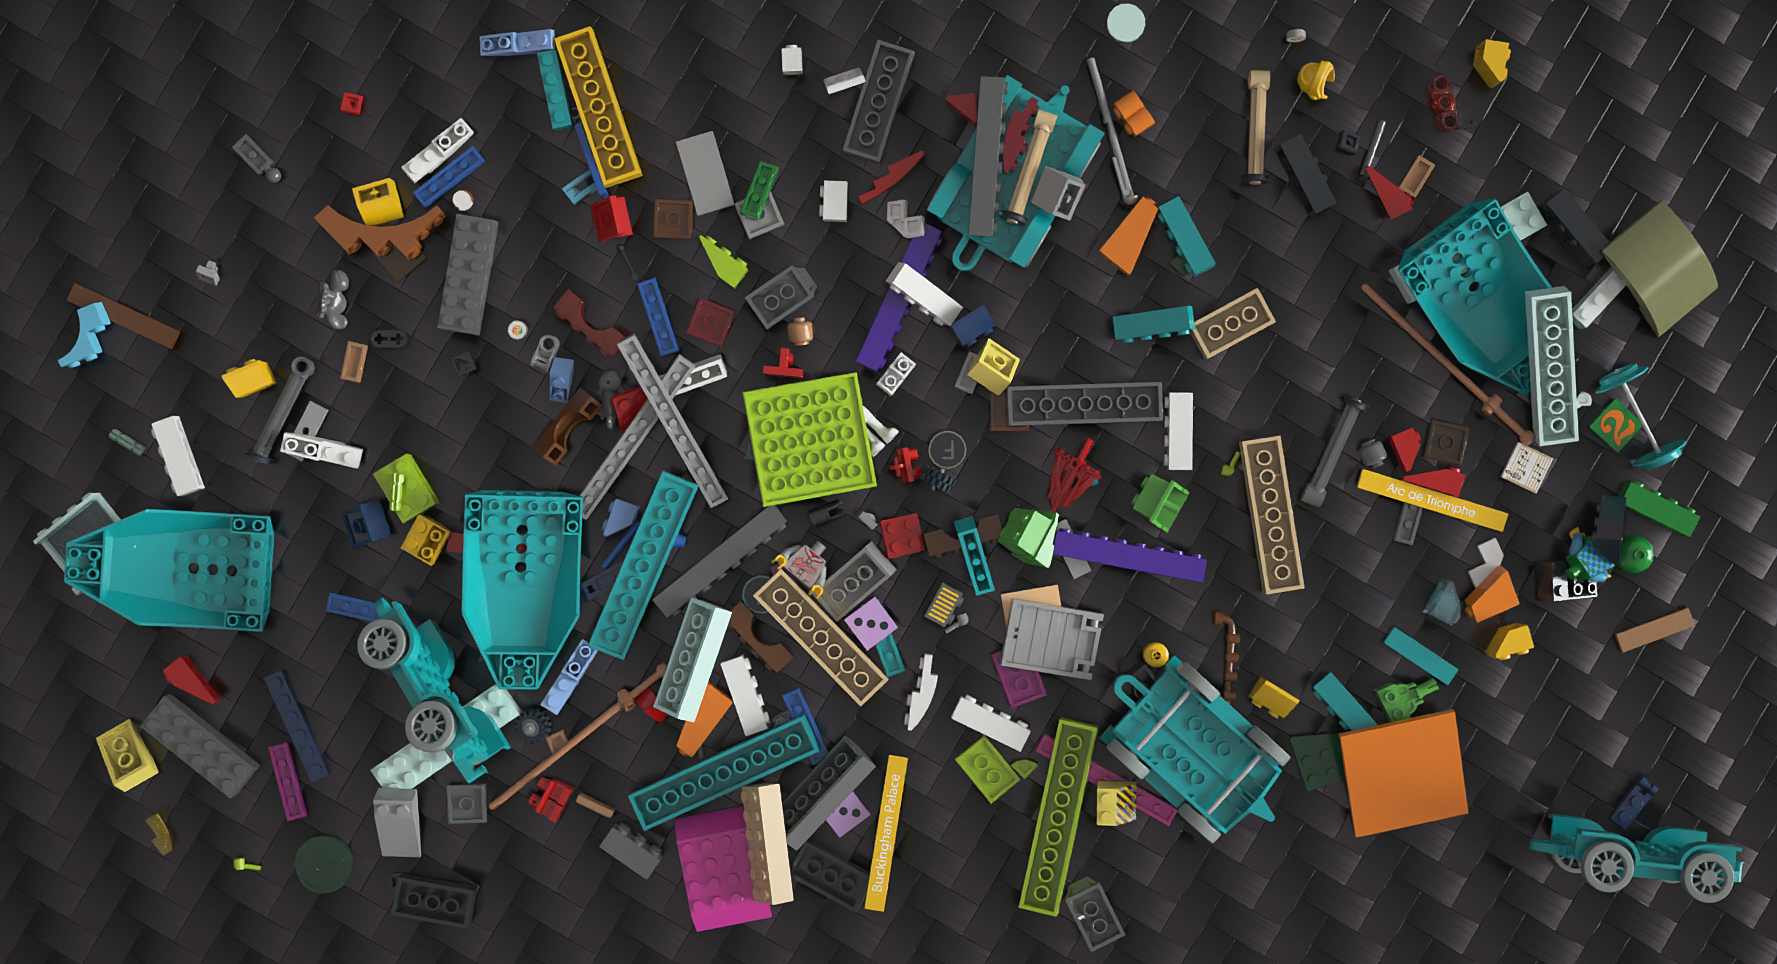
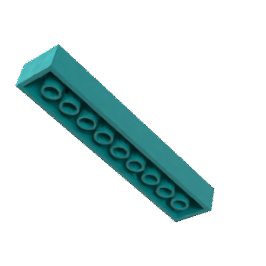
M802 714L633 791L628 795V798L645 831L817 753L820 750V746L805 714Z

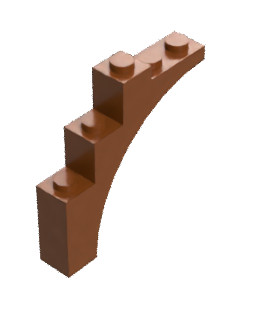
M327 205L314 219L349 255L352 252L358 251L364 242L378 257L386 255L390 251L391 246L394 245L410 260L418 256L423 248L418 241L425 239L429 235V231L439 226L446 216L438 206H435L428 213L411 222L397 226L377 227L351 221Z

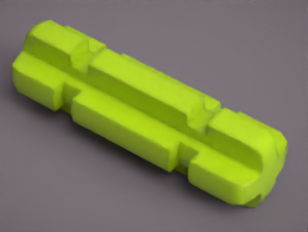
M394 473L392 474L393 484H391L390 495L392 503H390L389 509L391 511H400L403 474Z

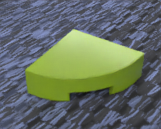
M1021 759L1011 764L1024 779L1038 766L1035 762L1027 759Z

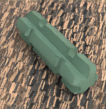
M113 429L109 434L110 439L117 441L118 444L128 450H133V453L139 456L146 449L145 446L137 444L135 440L125 434L123 435L117 429Z

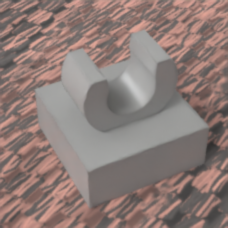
M208 261L206 267L198 266L196 270L198 279L217 286L220 280L217 274L218 267H216L215 262Z

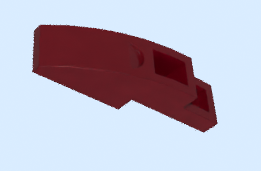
M1034 97L1030 98L1023 113L1015 110L1010 120L1003 148L1002 164L1005 175H1008L1009 171L1014 172L1018 164L1015 161L1018 154L1023 155L1028 146L1025 144L1027 138L1020 134L1023 133L1025 135L1030 126L1027 121L1030 116L1034 117L1039 109V106H1037L1038 100Z

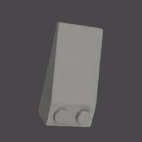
M871 541L825 581L822 588L823 593L817 600L838 622L886 581L897 569ZM813 592L812 594L817 598V594Z
M378 788L373 804L382 856L421 857L417 789Z

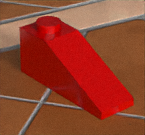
M1369 165L1365 166L1391 220L1412 210L1411 204L1414 202L1409 193L1405 194L1402 189Z
M1449 467V469L1400 476L1399 480L1459 497L1465 474H1461L1460 469Z
M187 655L179 657L162 670L165 673V679L170 684L211 704L221 701L220 697Z

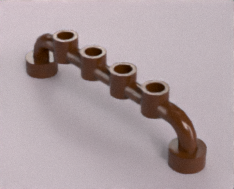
M1214 610L1212 625L1222 626V623H1225L1228 626L1222 698L1230 705V702H1235L1236 692L1231 690L1232 683L1237 682V672L1233 671V664L1238 663L1239 654L1234 652V645H1239L1240 634L1235 633V623L1229 616L1223 615L1222 611Z

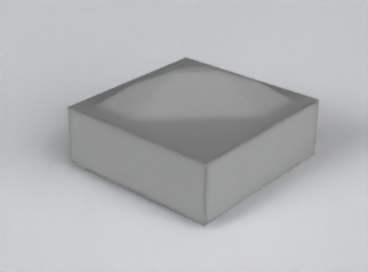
M863 512L859 516L871 530L878 525L873 514Z

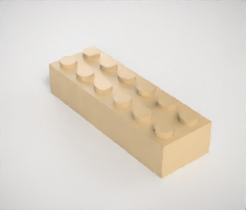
M760 783L743 786L741 799L744 803L743 817L747 827L746 839L749 844L748 857L751 861L752 869L750 870V875L754 885L753 897L755 902L774 905L793 901L780 785Z

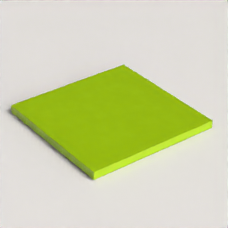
M857 372L742 392L763 507L877 486Z

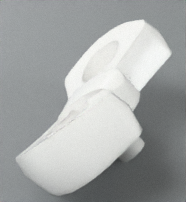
M1581 392L1576 397L1577 408L1591 405L1592 398L1588 393Z

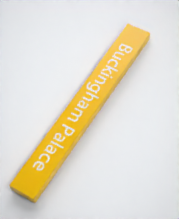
M889 755L864 909L884 912L908 758Z

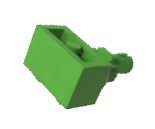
M1432 678L1418 686L1414 682L1409 684L1388 682L1373 689V692L1387 722L1391 723L1411 718L1410 714L1415 711L1417 705L1424 702L1421 698L1439 688L1436 685V681Z

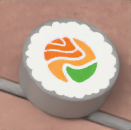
M1293 29L1286 33V40L1288 42H1300L1306 39V32L1302 29Z
M513 321L508 326V334L515 340L525 338L528 333V328L522 321Z

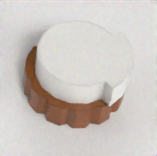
M458 190L452 197V203L459 211H467L474 204V197L467 190Z

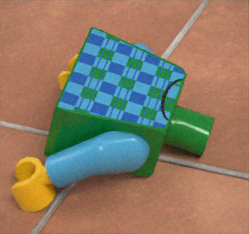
M1579 527L1570 531L1569 535L1572 543L1569 550L1570 554L1566 557V560L1571 567L1566 570L1567 576L1570 579L1578 577L1581 581L1587 579L1590 582H1603L1611 577L1606 570L1615 565L1596 552V543H1592V536L1583 538L1585 534L1579 532Z

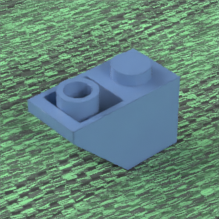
M554 358L550 370V401L569 402L574 375V360Z
M618 498L615 502L612 501L608 512H611L609 520L605 519L602 530H604L603 535L610 536L633 525L640 506Z

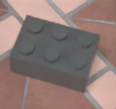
M616 822L599 847L647 880L664 855L662 849L655 844L650 845L647 843L646 838L641 834L631 832V828L627 824Z

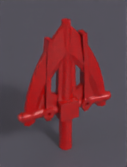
M1087 437L1077 457L1071 454L1066 455L1065 451L1061 448L1054 451L1056 457L1051 472L1050 492L1047 497L1051 499L1052 511H1056V509L1061 507L1067 509L1069 504L1082 495L1095 479L1101 478L1100 471L1091 470V466L1086 465L1087 462L1084 461L1094 440ZM1068 470L1061 483V478L1064 474V471ZM1078 477V481H1077L1075 487H1073V488L1071 489L1073 483L1075 482L1076 478Z

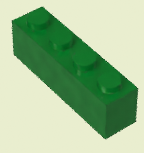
M1633 480V482L1624 483L1618 497H1627V509L1683 537L1691 536L1700 519V516L1695 514L1696 511L1687 506L1682 508L1678 506L1679 502L1671 498L1666 500L1660 497L1661 493L1653 489L1648 491L1643 488V484Z

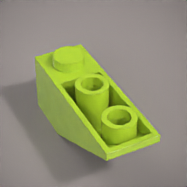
M700 235L699 238L718 276L736 289L749 271L746 268L747 264L740 258H737V260L733 259L730 256L732 253L723 246L721 249L715 246L716 241L708 235L705 238Z

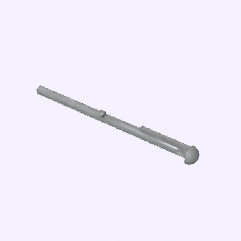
M1090 58L1087 62L1103 114V122L1107 125L1109 139L1115 156L1112 158L1123 200L1126 204L1133 205L1137 202L1138 195L1134 196L1096 62L1094 58Z

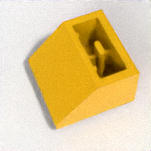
M1486 39L1476 46L1473 66L1489 88H1494L1507 77L1508 70L1505 68V65L1511 53V50L1508 49L1509 43Z
M387 178L352 188L358 210L366 225L377 226L405 218L394 180Z
M255 359L245 362V366L241 368H230L226 370L227 374L222 375L224 382L236 398H244L277 384L268 362L256 361Z
M418 514L401 549L433 566L451 532L444 525L429 516Z
M1514 623L1498 628L1486 650L1487 656L1505 660L1514 653H1517V655L1528 653V649L1534 648L1528 625Z

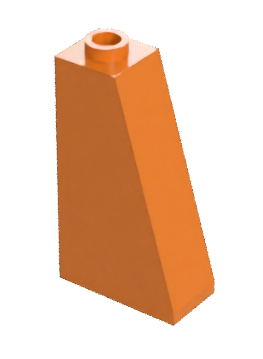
M1142 197L1098 252L1126 276L1131 274L1157 213L1156 203L1149 197Z
M710 681L707 683L695 721L685 722L677 743L678 751L685 757H693L734 702L730 696Z

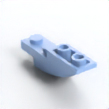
M552 29L523 33L509 32L480 36V55H526L554 50L555 33Z
M583 639L540 704L555 715H558L598 651L589 647V643Z

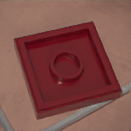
M699 297L686 334L722 347L736 311Z

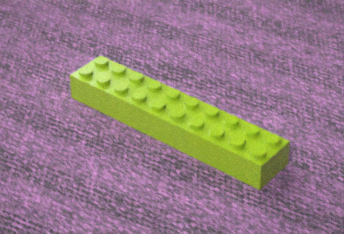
M1063 717L1059 719L1019 908L1055 917L1059 913L1099 728L1097 725Z

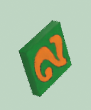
M1613 399L1588 428L1615 453H1618L1640 430L1642 424L1617 399Z

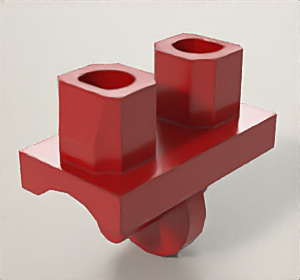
M908 447L896 449L897 457L893 458L894 466H889V470L895 469L896 477L901 476L903 483L912 482L914 479L919 478L922 474L920 466L912 468L910 461L918 459L917 449H908Z

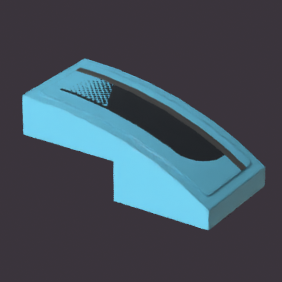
M590 170L562 188L574 205L588 194H592L597 190Z

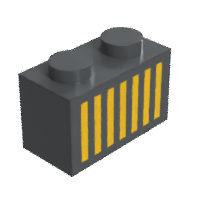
M942 582L924 617L943 627L946 624L950 625L955 617L952 614L956 607L960 608L964 600L962 597L963 593Z

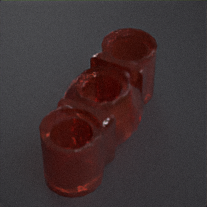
M1445 75L1435 77L1429 84V90L1433 98L1432 108L1438 114L1436 116L1438 127L1442 132H1450L1459 125V117L1457 116V110H1455L1456 99L1450 93L1452 92L1450 79ZM1436 81L1443 83V89L1437 88ZM1441 99H1444V100L1447 101V103H1448V107H1447V108H1443V107L1441 106V104H1440ZM1445 118L1451 119L1452 127H1448L1445 124Z

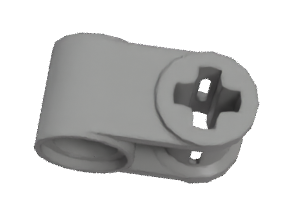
M546 335L541 338L530 366L542 368L546 373L550 372L560 345L557 337ZM549 338L554 342V346L551 349L545 346V342Z

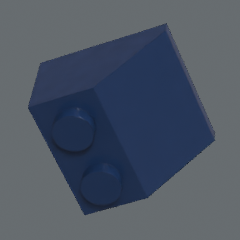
M983 304L953 323L950 329L962 347L964 345L970 347L977 342L976 338L981 334L985 337L993 332L992 327L995 324Z
M380 500L361 504L341 513L353 549L391 536L390 526L386 521L384 508Z

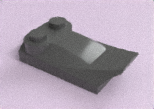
M791 265L750 293L745 299L767 330L814 298L817 285L805 268Z
M1086 876L1067 886L1065 901L1091 952L1125 936L1099 882Z

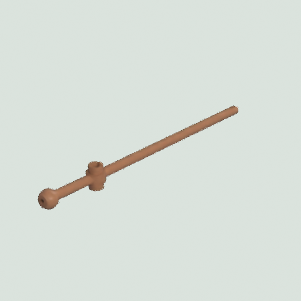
M1362 285L1361 289L1483 402L1484 406L1481 410L1486 415L1490 416L1492 413H1495L1520 436L1519 439L1522 444L1529 445L1534 441L1535 435L1533 432L1525 431L1500 408V404L1503 401L1498 395L1493 394L1492 397H1488L1369 285Z
M666 663L659 664L656 672L631 692H628L626 689L620 690L617 693L618 702L492 801L489 804V808L494 810L620 709L632 710L636 706L634 698L659 678H663L668 665Z

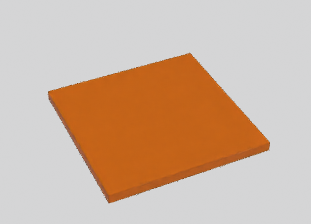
M1453 709L1339 734L1352 824L1356 838L1468 814L1457 723Z

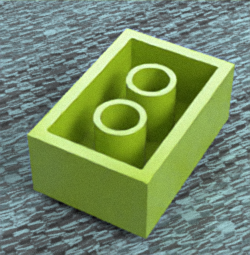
M411 454L403 455L373 474L390 503H392V500H390L391 484H393L392 474H403V482H401V485H403L402 500H400L401 510L396 511L402 523H408L417 518L418 514L422 515L440 504Z

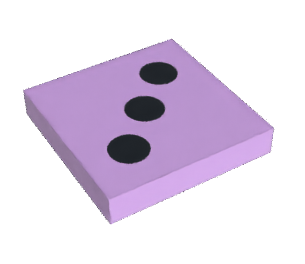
M876 597L844 619L867 651L898 628Z
M852 791L826 820L840 838L870 816V813Z

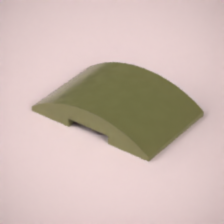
M1662 200L1601 250L1619 279L1623 280L1640 305V311L1658 337L1718 288L1715 273L1702 248L1684 223Z

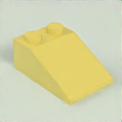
M130 719L96 738L113 785L124 792L159 773L151 753Z

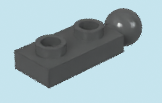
M247 134L232 147L258 175L261 176L265 172V177L270 183H277L281 179L280 171L270 167L274 161Z

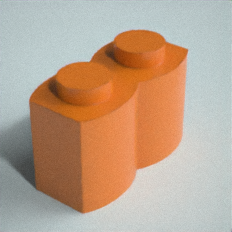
M1134 90L1113 105L1115 116L1124 121V129L1129 135L1132 134L1136 137L1155 123Z

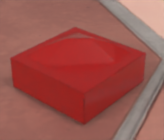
M344 92L340 112L359 116L363 96Z

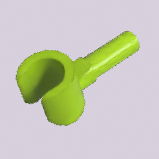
M1239 452L1235 453L1230 466L1223 465L1221 475L1230 476L1233 474L1235 463L1240 456Z
M235 858L233 860L236 870H261L259 865L245 864L244 858Z

